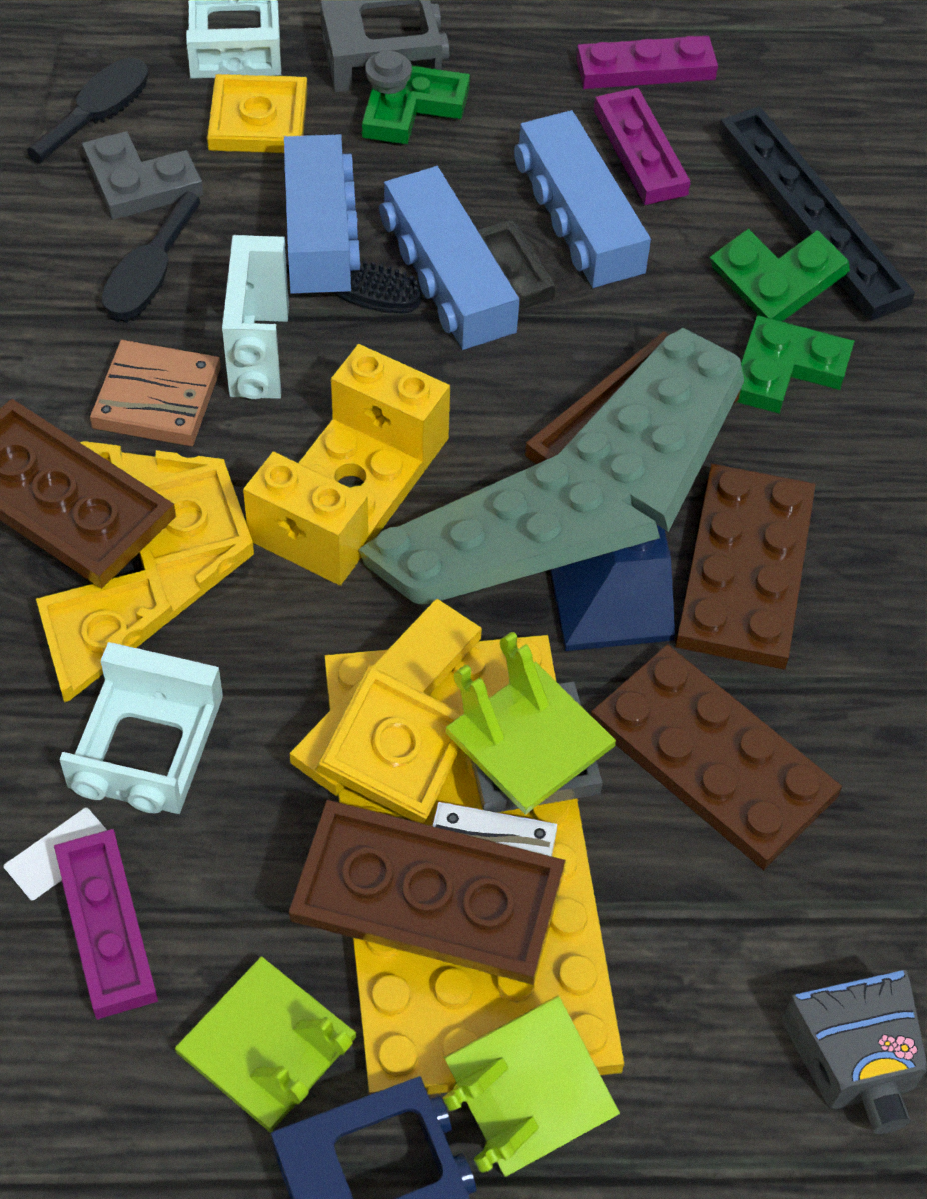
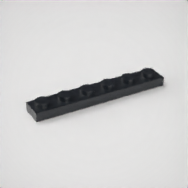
M761 106L720 119L718 134L800 236L805 240L818 230L849 260L850 272L840 278L838 283L869 321L911 306L915 291Z

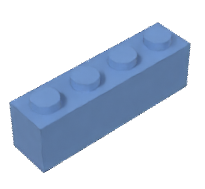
M573 110L520 123L519 144L514 147L516 165L521 173L526 172L531 180L537 202L540 205L544 204L551 215V222L556 235L559 238L563 237L570 248L571 259L575 268L578 271L583 270L592 288L645 274L651 238Z
M341 134L284 136L290 292L292 294L351 291L350 271L360 270L352 153L342 154Z
M435 166L385 181L384 203L379 205L383 226L387 232H394L398 239L399 250L404 262L407 265L412 264L418 273V281L423 295L427 299L432 298L438 307V316L446 333H453L462 350L517 333L519 297L439 167Z

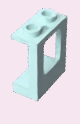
M189 0L187 50L190 77L214 78L215 74L281 75L278 0ZM255 10L261 15V28L208 29V15L215 11Z
M233 235L222 325L230 397L281 399L276 324H255V321L288 322L289 298L284 237Z
M108 642L100 660L105 682L75 755L62 752L59 759L67 787L77 794L92 800H101L104 797L129 802L134 808L147 813H159L163 810L180 814L223 698L219 667ZM126 717H133L176 727L183 732L167 776L103 761L120 720Z

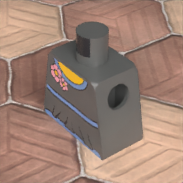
M902 970L792 995L782 1021L826 1104L830 1108L838 1109L863 1103L875 1134H885L907 1126L911 1119L901 1093L915 1089L927 1071V1061L907 971Z

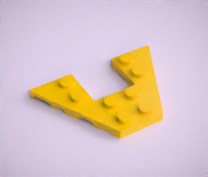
M87 441L80 442L174 503L176 517L139 552L144 568L143 571L113 578L102 589L95 584H90L36 599L64 702L73 699L103 675L100 660L108 642L137 648L254 555L253 541L224 459L204 456L186 458L178 453L157 450L156 457L123 453L121 446Z

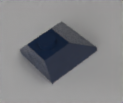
M657 525L659 539L549 570L565 651L674 641L675 624L671 556L663 528Z

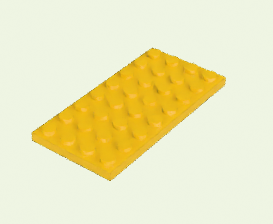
M548 635L517 638V647L520 649L527 644L531 650L533 661L537 662L556 681ZM500 639L478 641L429 696L464 714L461 691L454 680V672L464 665L470 666L473 682L479 677L482 678L489 698L509 684L507 661L500 648ZM387 650L325 655L330 710L363 677L368 666H373ZM461 748L427 820L423 823L425 825L433 826L438 802L483 810L471 763L472 760ZM346 786L338 794L339 803L410 820ZM577 799L538 805L526 815L520 809L496 812L557 824L552 857L566 860L565 872L534 985L353 938L369 1095L421 1076L428 1095L452 1091L456 1080L444 1059L446 1055L557 995L560 996L599 1074L622 1073L624 1059Z

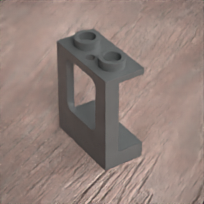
M320 0L321 34L334 92L353 90L352 67L365 66L371 56L381 51H395L406 56L410 61L429 59L431 68L442 70V61H449L447 34L439 33L441 30V16L438 3L431 4L430 0ZM409 4L419 5V23L422 35L385 39H370L366 36L360 14L364 9Z

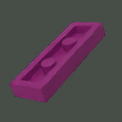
M709 36L577 45L576 60L583 89L716 80L718 64Z
M639 88L596 96L594 112L644 205L687 196L691 181Z
M114 829L54 845L96 1020L158 1002Z

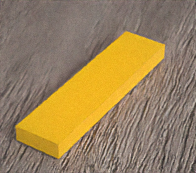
M436 599L382 655L373 667L430 695L481 639L482 628L439 599ZM361 679L290 752V763L335 796L345 786L315 771Z

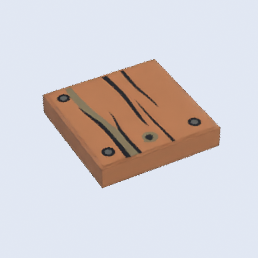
M121 340L90 416L92 428L193 447L221 369L220 358Z

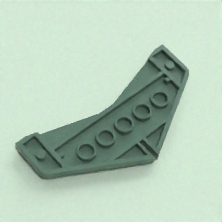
M682 327L662 341L558 455L403 525L382 531L376 538L359 549L364 565L410 601L417 604H431L436 599L442 601L659 539L657 525L669 532L744 383V375L739 357Z

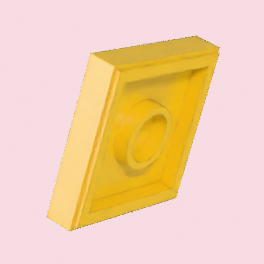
M215 74L207 137L208 149L210 151L284 153V136L304 135L307 77Z
M369 665L315 771L414 822L423 824L427 820L460 750V747L446 734V726L463 715V713Z

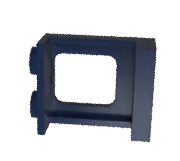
M421 1076L271 1132L274 1155L290 1199H353L335 1152L336 1142L345 1135L410 1111L416 1113L441 1178L431 1185L395 1199H470L469 1194L476 1192V1185L464 1154L460 1153L453 1156L444 1133L451 1131V1123L442 1098L438 1093L428 1096Z

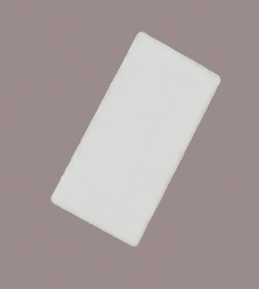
M84 808L4 864V868L28 898L33 901L62 880L54 845L107 831V829L88 808Z

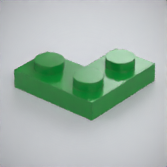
M412 66L411 78L400 92L384 94L372 88L362 122V138L408 144L416 113L462 119L470 89V74Z
M749 229L710 257L712 268L758 316L781 322L850 272L849 260L818 230L779 259Z
M757 315L741 362L744 383L737 402L780 414L791 377L840 390L854 341Z

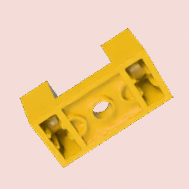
M361 344L356 346L332 376L333 419L299 463L273 451L243 489L247 527L253 543L339 586L342 585L362 558L359 549L378 536L449 439L450 385ZM347 476H354L363 480L364 483L361 486L349 488L338 481Z

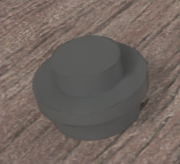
M385 50L374 54L367 60L365 73L371 86L376 91L384 94H394L405 88L411 78L412 65L406 56L392 50Z

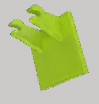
M510 632L500 639V648L507 661L509 684L489 698L482 678L479 677L474 682L472 681L470 666L464 665L454 672V680L461 691L464 714L446 726V734L526 815L615 747L616 740L537 662L533 661L531 650L527 644L520 649L517 647V635L514 632Z
M261 956L175 1047V1051L271 1133L296 1104H300L309 1094L308 1090L333 1062L351 1047L352 1041L356 1038V1032Z
M558 995L444 1057L456 1080L453 1090L442 1098L448 1111L460 1108L461 1103L466 1100L487 1141L484 1150L473 1159L481 1173L491 1170L493 1168L492 1164L497 1161L506 1177L620 1114Z

